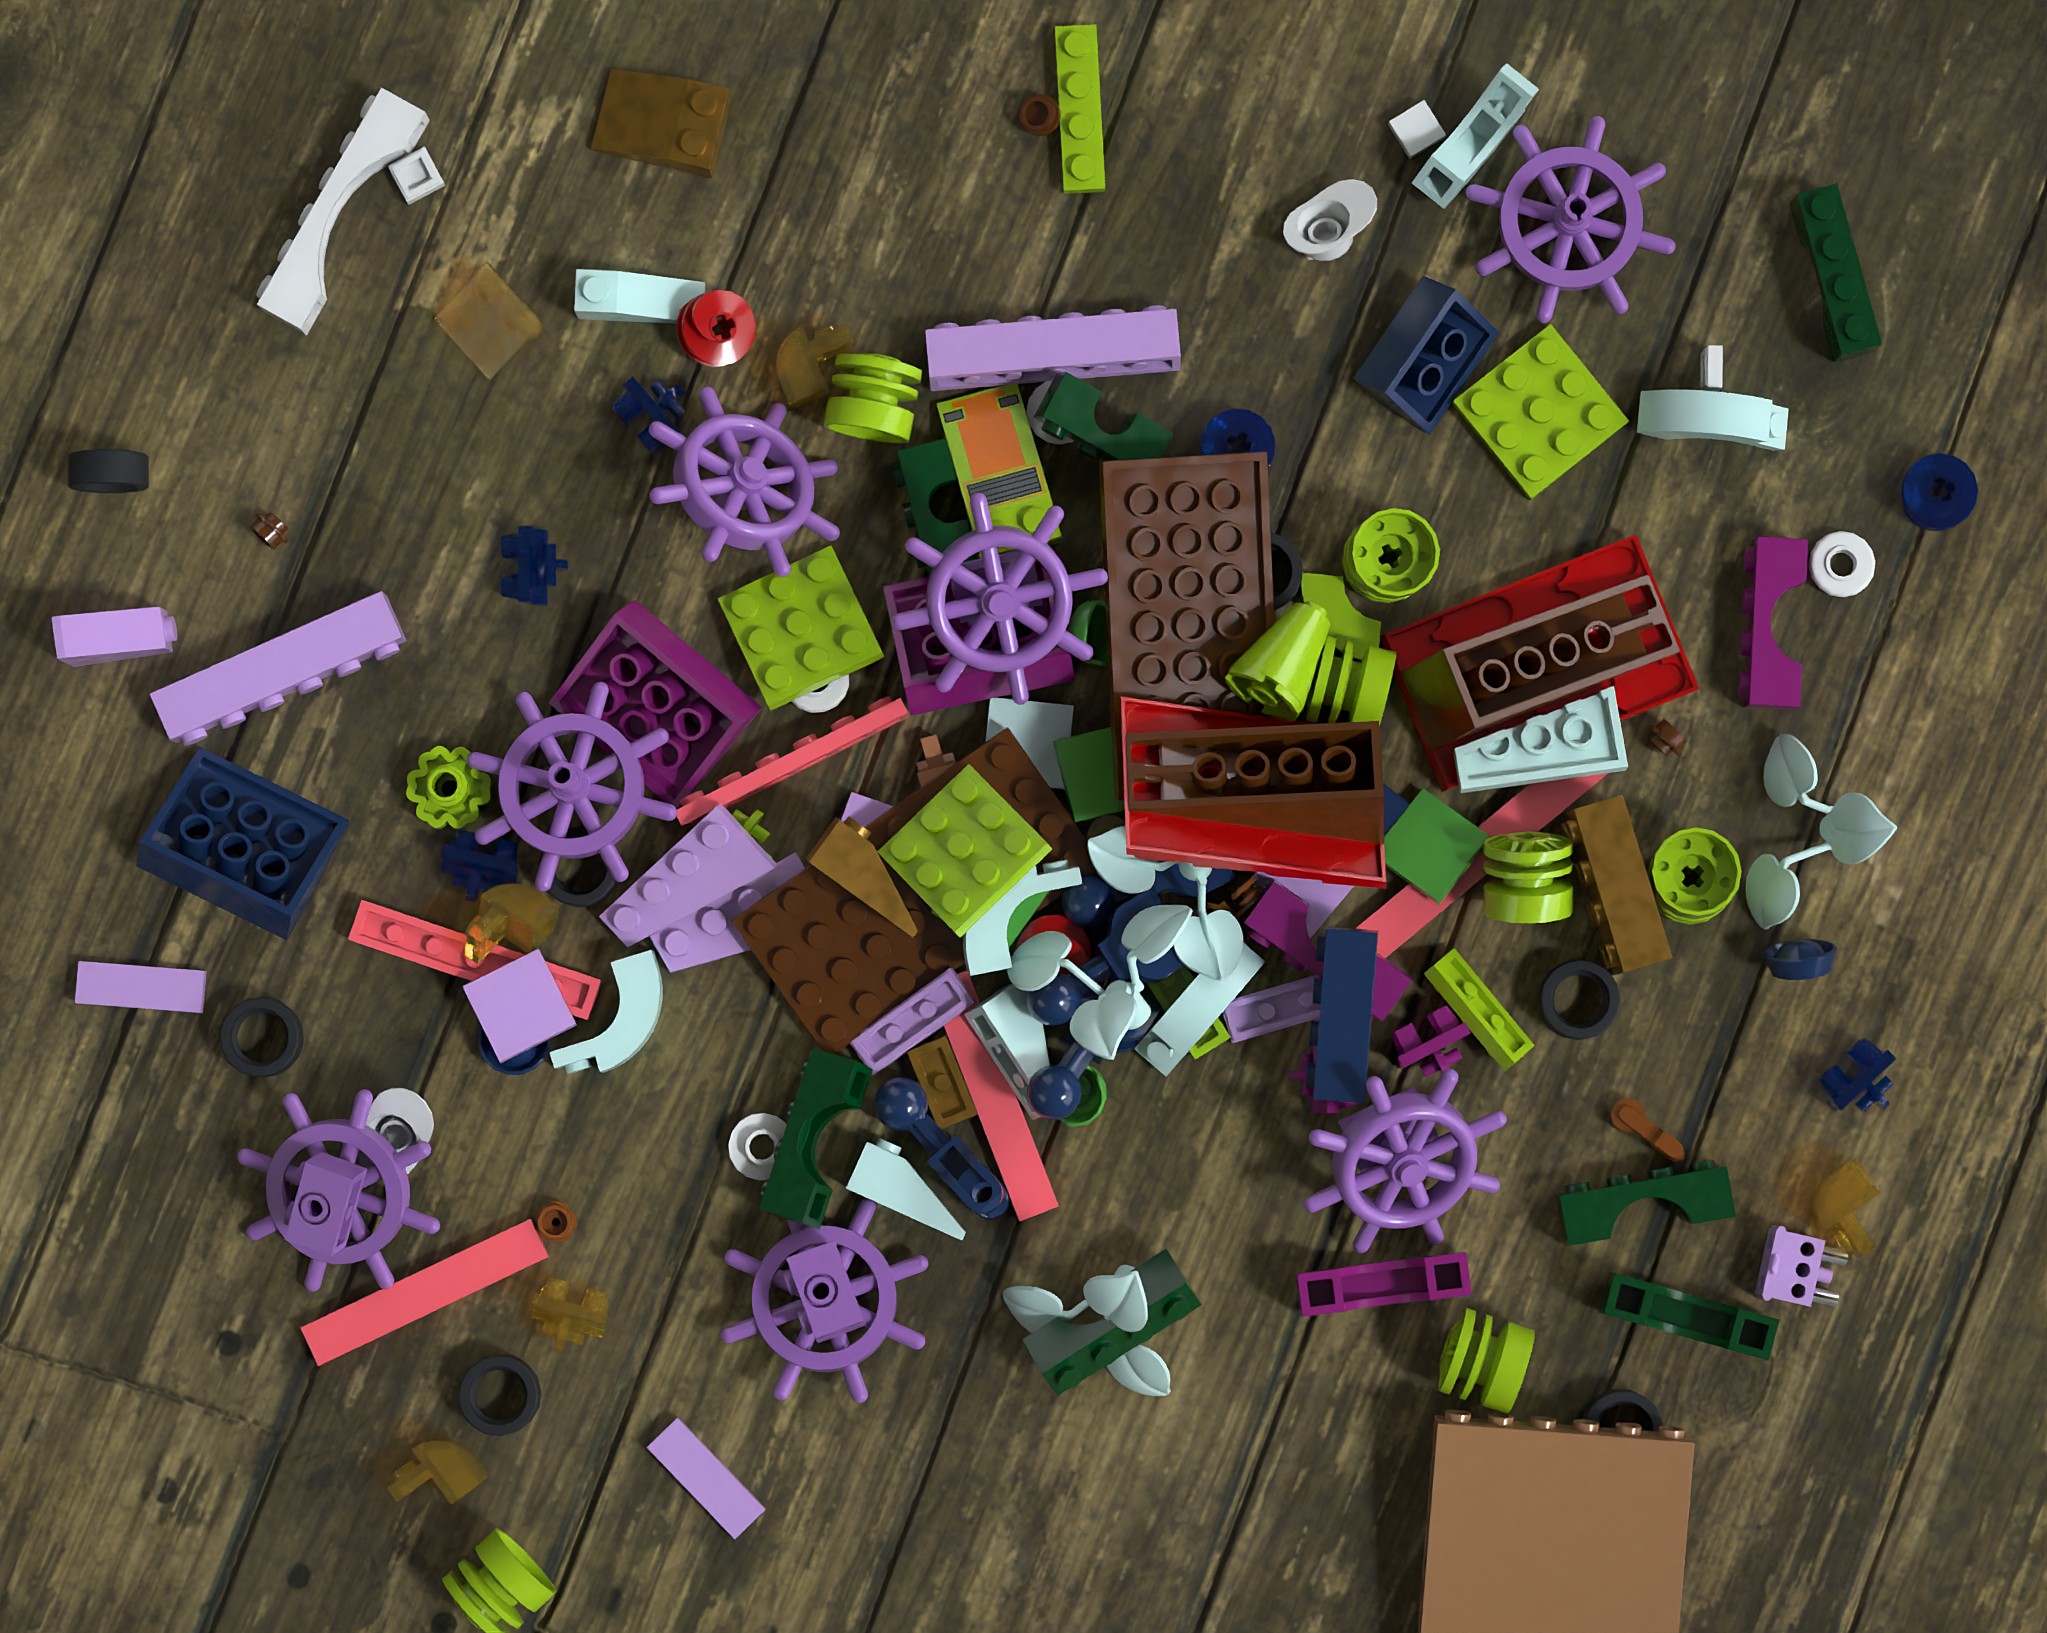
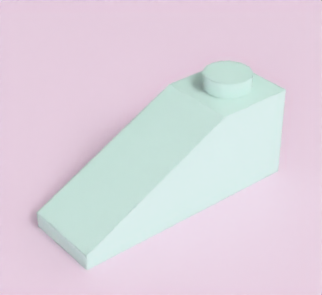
M576 269L574 311L579 319L676 324L680 309L691 299L705 293L706 283L622 271Z
M1011 983L996 991L964 1015L1031 1119L1035 1120L1041 1116L1029 1104L1027 1087L1031 1077L1038 1070L1050 1066L1043 1023L1037 1021L1027 1008V991L1020 990Z
M878 1138L876 1145L867 1142L846 1189L963 1240L966 1231L909 1161L899 1156L902 1148L881 1138Z

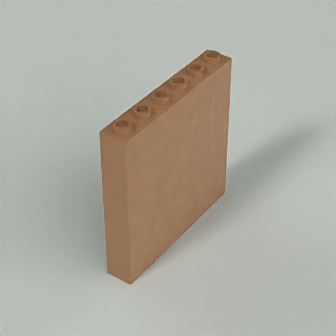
M1446 1410L1445 1416L1435 1415L1417 1633H1679L1695 1442L1690 1434H1684V1429L1676 1426H1659L1658 1432L1641 1431L1642 1426L1634 1423H1616V1429L1599 1427V1422L1585 1419L1574 1420L1573 1425L1556 1424V1419L1545 1416H1533L1530 1422L1513 1421L1514 1416L1504 1413H1489L1488 1419L1471 1418L1470 1412L1462 1410Z

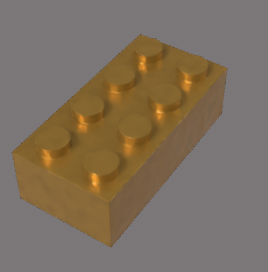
M1623 795L1573 809L1564 815L1566 823L1561 824L1562 834L1573 842V847L1579 861L1577 864H1573L1575 877L1580 889L1587 888L1591 901L1590 904L1585 905L1587 916L1592 929L1599 927L1603 944L1598 945L1603 967L1605 969L1611 968L1613 976L1673 958Z

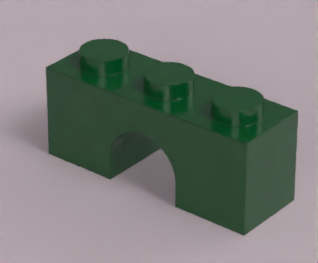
M1068 372L1056 373L1033 417L1043 423L1042 431L1062 441L1065 436L1079 443L1077 447L1079 452L1099 461L1101 456L1107 460L1162 457L1174 434L1173 432L1139 413L1128 414L1117 432L1113 434L1103 432L1097 426L1094 419V408L1102 392Z
M946 439L898 450L900 462L892 463L897 487L906 486L910 501L902 504L908 528L916 527L919 539L941 553L955 540L970 532L967 519L954 523L941 522L932 515L929 509L931 498L938 490L957 485ZM976 554L971 555L963 562L976 560ZM916 558L918 569L926 567L928 576H930L933 568Z

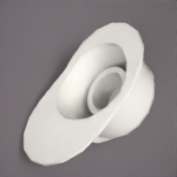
M1354 179L1339 181L1327 187L1289 214L1284 223L1283 230L1287 244L1296 251L1304 253L1308 260L1331 261L1340 258L1351 246L1353 236L1362 231L1373 219L1377 210V197L1373 188L1364 181Z
M390 1088L381 1092L373 1101L366 1126L380 1133L391 1143L397 1152H400L420 1141L429 1142L434 1122L432 1112L426 1101L417 1093L405 1088ZM358 1150L357 1156L364 1168L374 1164L365 1153ZM418 1162L406 1167L407 1174L410 1173Z

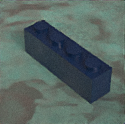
M1328 926L1326 936L1318 935L1316 961H1324L1323 978H1314L1313 1003L1321 1004L1319 1021L1311 1020L1309 1046H1317L1316 1063H1308L1306 1088L1314 1089L1313 1099L1365 1103L1379 930Z

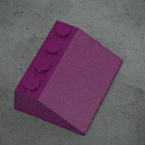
M1036 559L1034 565L1038 582L1051 579L1047 570ZM929 577L883 586L890 622L895 614L927 607L926 593ZM950 581L946 590L945 603L954 601ZM1053 596L1042 598L1043 605L1035 606V612L1048 619L1053 606ZM959 618L949 619L954 630L964 639L972 626H969L968 622L960 623ZM1012 618L1018 646L1025 644L1038 634ZM996 621L979 645L980 648L1002 650ZM891 624L911 716L1011 694L1007 672L985 671L966 665L948 692H940L936 688V680L953 655L942 645L935 634L932 624L904 630H896ZM1058 645L1042 659L1023 668L1028 690L1075 681L1071 653Z
M633 600L613 615L549 702L561 714H585L593 685L597 682H604L607 684L609 692L600 720L607 722L617 729L630 744L658 728L665 729L669 734L668 741L640 757L639 761L643 770L644 785L665 803L672 804L676 809L681 807L679 801L693 793L762 709L758 703L636 600ZM595 738L594 742L609 755L615 753L607 744Z

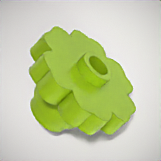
M436 746L430 752L419 756L420 770L411 771L407 776L408 787L406 795L410 801L418 804L416 808L417 817L428 822L435 829H442L448 823L457 830L466 828L469 824L480 820L481 811L479 806H485L492 800V778L488 774L481 772V770L473 769L468 765L467 757L471 752L464 747H457L450 753L445 747ZM448 781H455L457 783L455 793L451 796H446L443 791L444 785Z

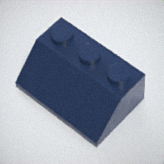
M1422 276L1353 379L1375 400L1424 433L1430 435L1499 334V331L1456 289Z

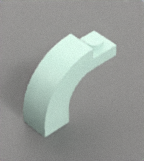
M1506 63L1458 127L1431 155L1412 184L1445 209L1502 142L1525 112V108L1539 89Z
M1703 390L1641 391L1637 433L1665 440L1683 438L1718 439L1739 442L1772 451L1785 450L1789 409L1773 405L1772 400L1735 393Z
M1060 860L1042 864L1044 872L1037 873L1035 865L963 935V951L967 973L973 976L1012 968L1007 943V925L1014 909L1024 899L1036 893L1082 884L1080 868L1076 865L1069 867L1068 860Z
M1243 943L1239 963L1227 979L1216 981L1199 974L1136 1046L1135 1050L1162 1074L1167 1076L1250 981L1265 961Z
M653 950L611 962L620 994L619 1010L615 1020L605 1032L593 1039L549 1052L555 1069L565 1067L567 1074L590 1068L589 1060L596 1058L599 1071L604 1073L624 1064L644 1046L658 1022L663 1000L662 977Z

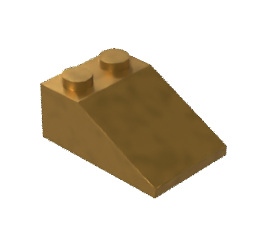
M611 69L591 150L713 179L732 103L730 89L691 79Z
M850 816L844 822L835 817L806 859L908 935L914 937L918 930L874 845L867 840L871 832Z

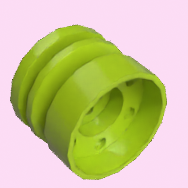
M838 354L836 356L835 368L848 374L833 375L832 384L849 393L848 396L828 398L824 427L843 435L865 440L894 444L909 443L914 414L897 406L898 401L917 400L918 391L906 385L920 384L922 370L902 363L898 359L880 354Z
M1391 508L1376 512L1351 532L1344 544L1342 566L1346 580L1356 593L1370 601L1388 604L1406 599L1429 583L1438 568L1440 548L1436 533L1424 518L1410 510ZM1383 550L1386 554L1393 552L1396 555V559L1391 563V566L1388 563L1382 565L1379 562L1378 558L1384 554Z
M1327 635L1306 699L1307 714L1305 721L1316 723L1321 705L1329 707L1326 723H1335L1340 711L1343 710L1349 712L1348 722L1379 721L1380 725L1393 675L1396 652L1369 646L1361 663L1353 661V641H1346L1342 657L1339 658L1334 656L1337 637Z
M1695 827L1680 830L1667 838L1648 863L1646 872L1659 913L1672 922L1693 925L1709 921L1730 903L1739 889L1742 870L1738 854L1727 839L1715 831ZM1694 871L1699 876L1696 880L1697 886L1692 884L1687 888L1682 883L1685 878L1684 873L1689 875Z
M1525 831L1496 835L1487 838L1483 842V853L1489 858L1483 863V870L1489 875L1499 877L1486 882L1484 885V914L1487 917L1510 923H1546L1570 917L1573 913V885L1570 881L1557 878L1570 873L1573 869V862L1567 858L1573 853V842L1569 838L1550 833Z
M1464 1307L1459 1319L1449 1331L1441 1354L1438 1391L1450 1394L1458 1377L1461 1378L1458 1398L1466 1400L1476 1383L1482 1385L1480 1405L1508 1414L1513 1407L1524 1379L1533 1348L1535 1330L1507 1321L1498 1337L1491 1336L1493 1316L1484 1314L1476 1331L1473 1330L1476 1311Z
M499 1528L494 1529L475 1547L481 1562L484 1564L481 1569L472 1562L463 1559L458 1563V1567L466 1580L452 1570L442 1578L458 1609L475 1627L486 1633H510L503 1619L518 1629L524 1623L519 1611L515 1607L518 1602L535 1613L557 1592L552 1582L537 1563L510 1536Z

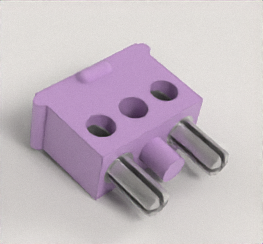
M1772 1225L1768 1231L1755 1290L1756 1298L1764 1301L1774 1298L1811 1307L1812 1302L1836 1307L1838 1301L1813 1295L1815 1293L1839 1299V1293L1816 1288L1815 1286L1817 1281L1830 1284L1833 1276L1832 1269L1820 1267L1821 1260L1845 1265L1848 1261L1823 1255V1252L1848 1257V1252L1824 1246L1825 1240L1787 1232L1784 1226ZM1803 1243H1805L1807 1246L1806 1253L1802 1255L1800 1247ZM1798 1264L1802 1265V1272L1800 1275H1797L1796 1273V1267ZM1796 1284L1798 1292L1793 1296L1791 1289Z

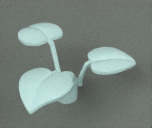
M1780 734L1770 749L1763 775L1766 792L1771 800L1779 806L1791 807L1799 799L1803 805L1826 813V816L1820 823V834L1826 841L1823 844L1787 856L1780 863L1772 854H1763L1754 861L1746 878V899L1752 916L1758 925L1764 929H1769L1787 920L1798 905L1800 897L1799 883L1796 875L1787 869L1790 864L1827 850H1832L1835 858L1844 864H1858L1881 849L1897 830V826L1887 819L1868 797L1861 793H1846L1837 800L1834 806H1827L1810 799L1806 793L1813 790L1817 784L1816 764L1808 749L1790 734Z
M1125 825L1116 827L1088 840V853L1094 868L1104 881L1121 892L1141 893L1149 890L1155 881V870L1164 871L1175 864L1179 865V870L1185 878L1197 881V911L1199 917H1190L1183 932L1173 945L1174 951L1178 959L1186 967L1213 980H1225L1233 973L1242 954L1243 933L1237 919L1230 912L1217 910L1208 915L1206 914V878L1210 875L1212 868L1195 867L1192 863L1158 862L1159 860L1139 859L1134 855H1127Z
M1157 905L1144 909L1131 919L1121 939L1123 946L1130 951L1127 955V963L1132 980L1131 983L1117 980L1104 990L1071 961L1064 959L1069 953L1072 943L1065 934L1057 931L1039 933L1022 943L1011 957L1012 968H1007L1009 979L1020 990L1035 991L1052 982L1057 976L1060 967L1068 969L1099 995L1098 1000L1087 1001L1075 1011L1070 1021L1072 1036L1087 1051L1097 1056L1114 1060L1119 1043L1127 1030L1142 1026L1148 1020L1151 1013L1150 1006L1140 994L1144 989V985L1139 979L1136 966L1137 958L1140 962L1148 964L1158 960L1168 952L1183 932L1193 911L1185 905Z
M1129 1265L1119 1266L1114 1275H1100L1090 1278L1083 1288L1085 1300L1069 1311H1063L1062 1302L1056 1295L1041 1288L1013 1286L1006 1288L1002 1292L1004 1301L1013 1316L1031 1333L1057 1317L1069 1321L1089 1306L1097 1313L1104 1315L1106 1320H1111L1117 1327L1128 1332L1141 1330L1148 1319L1146 1296L1138 1271L1130 1272L1135 1267ZM1143 1345L1136 1346L1117 1358L1112 1364L1107 1365L1108 1370L1118 1382L1135 1392L1149 1396H1165L1171 1392L1169 1388L1171 1378L1165 1362L1156 1352Z

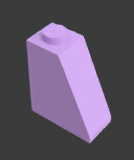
M161 607L51 617L57 659L72 667L172 653V641H177L175 619L173 616L168 617L167 611Z

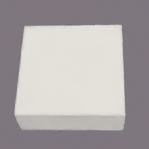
M1425 100L1388 123L1409 159L1446 137L1445 132Z
M425 146L388 165L409 205L446 186Z
M1708 345L1700 354V390L1719 392L1722 388L1723 346Z

